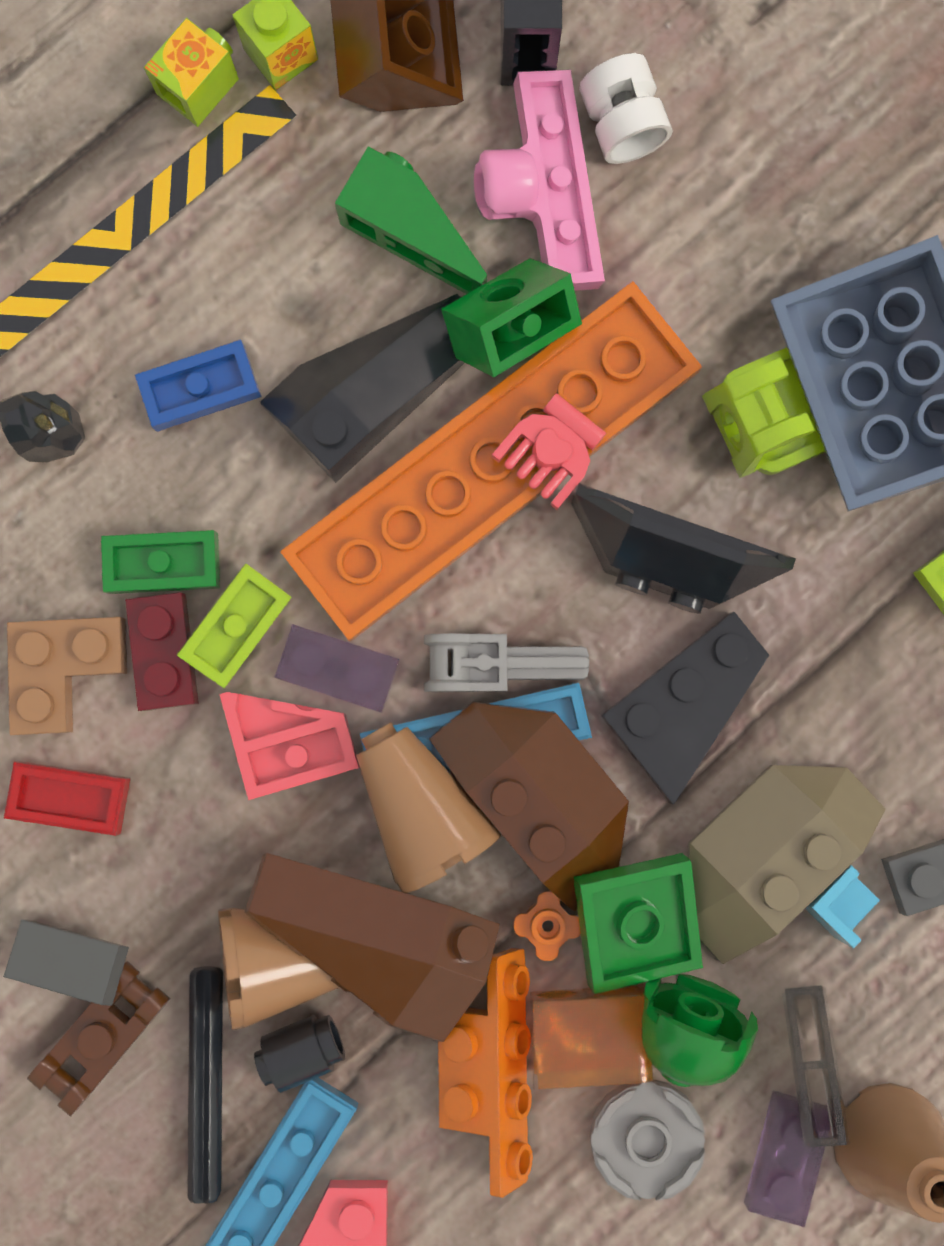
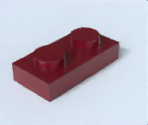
M178 592L125 599L138 711L199 704L195 668L176 655L191 636L186 594Z

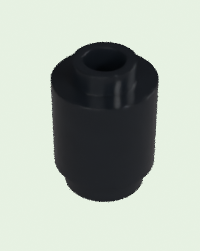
M311 1015L268 1033L260 1039L261 1050L254 1053L256 1068L265 1086L273 1084L280 1093L334 1071V1064L345 1060L343 1043L330 1015L317 1019L315 1015Z

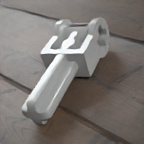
M447 633L424 635V644L430 646V681L424 683V692L508 691L507 680H583L587 678L589 672V654L583 646H507V634ZM448 650L451 651V677L448 676Z

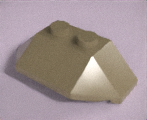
M770 765L688 842L687 857L692 863L700 940L722 964H725L778 935L863 854L886 809L846 767Z

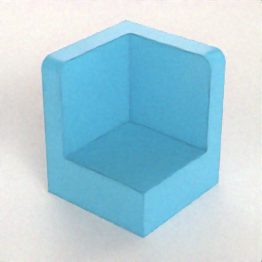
M850 865L805 909L834 938L854 949L862 940L852 930L873 909L880 899L857 878L860 873Z

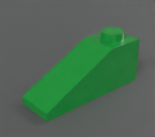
M368 146L335 201L340 225L465 294L487 283V273L422 179L414 172L412 165L396 153L387 151L385 154H382Z

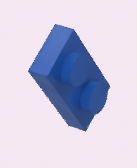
M242 340L135 374L151 426L157 432L262 397Z

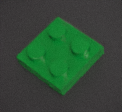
M679 853L573 877L587 985L594 994L703 968L692 863L686 855Z

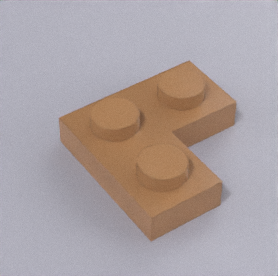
M122 617L7 622L9 734L30 735L73 732L72 677L127 674L126 619Z

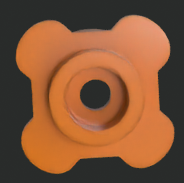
M551 891L541 892L537 897V902L526 913L518 914L513 923L515 933L520 937H526L535 946L537 957L543 961H552L557 958L559 948L568 939H575L581 934L579 917L569 915L560 905V899ZM547 920L553 923V928L550 931H545L542 928V924Z

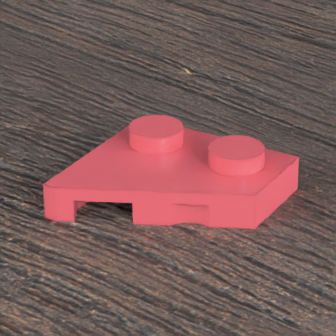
M231 692L219 694L248 800L360 768L345 713Z

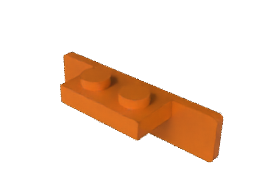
M511 948L492 955L487 976V1010L468 1008L445 1041H438L439 1128L489 1136L490 1195L500 1198L505 1197L527 1182L533 1161L532 1149L528 1144L527 1116L532 1103L531 1089L527 1084L526 1058L531 1044L530 1030L526 1025V996L530 986V975L525 966V951L519 948Z

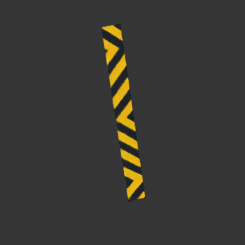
M271 85L267 86L1 302L0 357L295 118L297 115Z

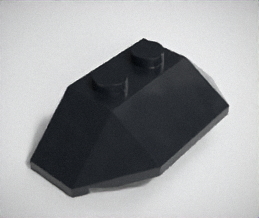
M579 483L571 502L604 572L617 577L616 586L641 595H647L649 588L670 595L668 601L670 605L688 612L700 614L703 607L711 609L792 570L796 561L794 557L665 514Z

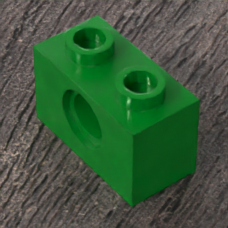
M532 258L525 260L441 309L455 357L492 377H496L582 325L571 273Z

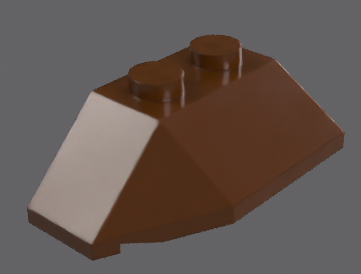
M472 702L429 737V740L466 793L538 879L573 912L577 910L573 877L619 867L629 800L555 711Z

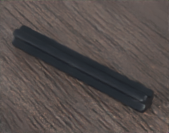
M215 966L194 968L189 975L187 1197L191 1203L195 1204L213 1203L217 1201L221 1193L223 971L220 967Z

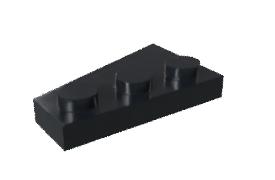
M733 611L601 715L670 804L674 805L766 662L769 654Z

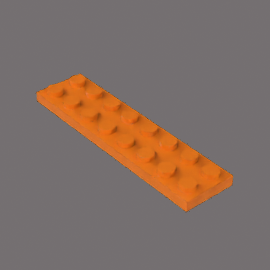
M634 281L581 320L582 325L555 340L280 551L350 642L541 495V491L559 470L550 471L536 489H532L529 486L530 480L539 470L536 465L524 479L518 478V470L532 455V446L514 468L507 469L505 467L506 460L524 440L523 437L518 439L499 463L492 458V454L520 421L532 414L547 415L543 410L555 394H559L607 433L593 451L586 446L590 457L699 373L702 368L701 364Z

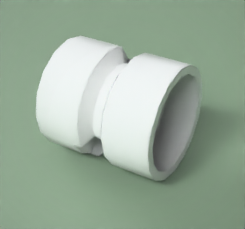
M623 54L611 58L596 66L580 82L579 90L589 117L593 121L598 122L595 133L604 158L608 163L621 164L642 158L664 145L673 132L660 98L653 97L657 87L647 60L641 54Z

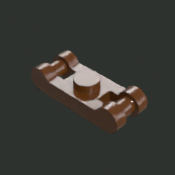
M128 961L124 963L112 1006L91 1003L27 1077V1080L39 1090L45 1086L61 1100L57 1106L70 1117L85 1102L171 999L158 987L152 991L138 979L140 971ZM121 996L137 1009L131 1019L114 1005ZM71 1056L87 1069L78 1081L62 1068Z

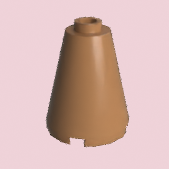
M392 722L361 739L366 750L356 755L392 876L401 892L409 893L439 880L447 875L446 869L461 860L466 864L492 846L501 837L497 828L466 793L461 784L408 727L396 731Z
M227 908L218 910L220 940L223 941V968L232 1030L246 1028L340 988L331 981L332 977L305 956H299L244 913L245 909Z
M892 1083L868 1086L859 1092V1097L847 1108L844 1106L837 1115L832 1136L837 1164L848 1182L862 1195L931 1222H944V1120L941 1114L928 1099L911 1088Z

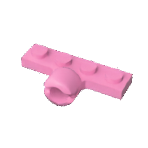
M571 70L518 72L513 86L523 146L517 149L484 150L480 154L479 162L475 165L474 192L480 214L488 220L525 218L532 221L537 231L541 262L571 273L575 291L599 289L605 279Z

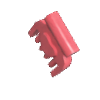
M555 394L543 410L547 415L532 414L520 421L495 450L492 458L499 463L518 439L523 437L524 440L506 460L505 467L507 469L514 468L532 446V455L518 470L517 477L524 479L536 465L539 470L529 482L530 488L536 489L550 471L559 470L541 491V496L544 499L549 498L567 475H570L572 478L550 504L558 510L585 477L590 463L586 446L593 451L607 433L559 394Z

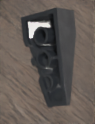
M458 294L450 296L299 365L262 399L260 404L326 474L337 483L464 364V362L455 357L441 311L442 308L461 297Z

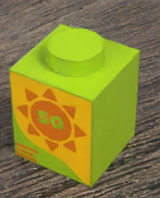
M252 0L232 14L244 51L275 91L318 60L311 25L292 0Z
M188 18L179 25L143 67L156 94L197 127L239 80L231 58L233 50L228 42L214 29L207 28L203 31Z

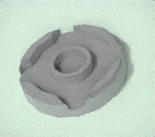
M648 1078L624 1082L606 1094L594 1112L589 1137L595 1165L607 1184L626 1198L640 1201L641 1198H655L656 1201L672 1198L690 1186L703 1165L705 1132L702 1119L688 1097L667 1082Z

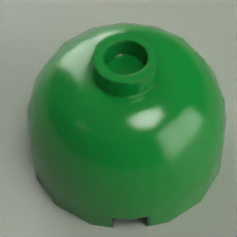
M679 974L676 984H661L662 978L646 982L638 1007L636 1034L639 1046L645 1057L662 1076L677 1086L702 1087L725 1082L734 1075L749 1055L758 1032L757 1018L751 1011L747 1020L745 1015L738 1010L741 999L711 981L692 975Z

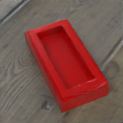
M22 761L14 762L4 819L117 836L122 831L131 778Z

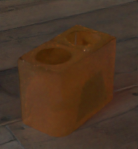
M631 985L594 994L590 988L530 992L531 1079L533 1089L535 1074H537L538 1089L639 1084L652 1081V1063L649 1061L642 1043V1016L645 996L637 985Z

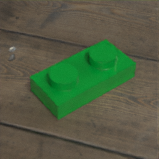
M215 530L101 536L102 585L104 593L124 594L220 589L218 533Z

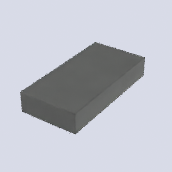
M21 919L3 977L95 1004L112 1006L129 947L43 923Z

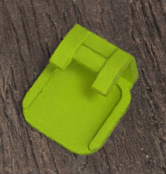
M787 347L731 371L721 384L702 395L710 415H713L730 451L731 461L739 478L756 471L767 475L777 474L825 453Z

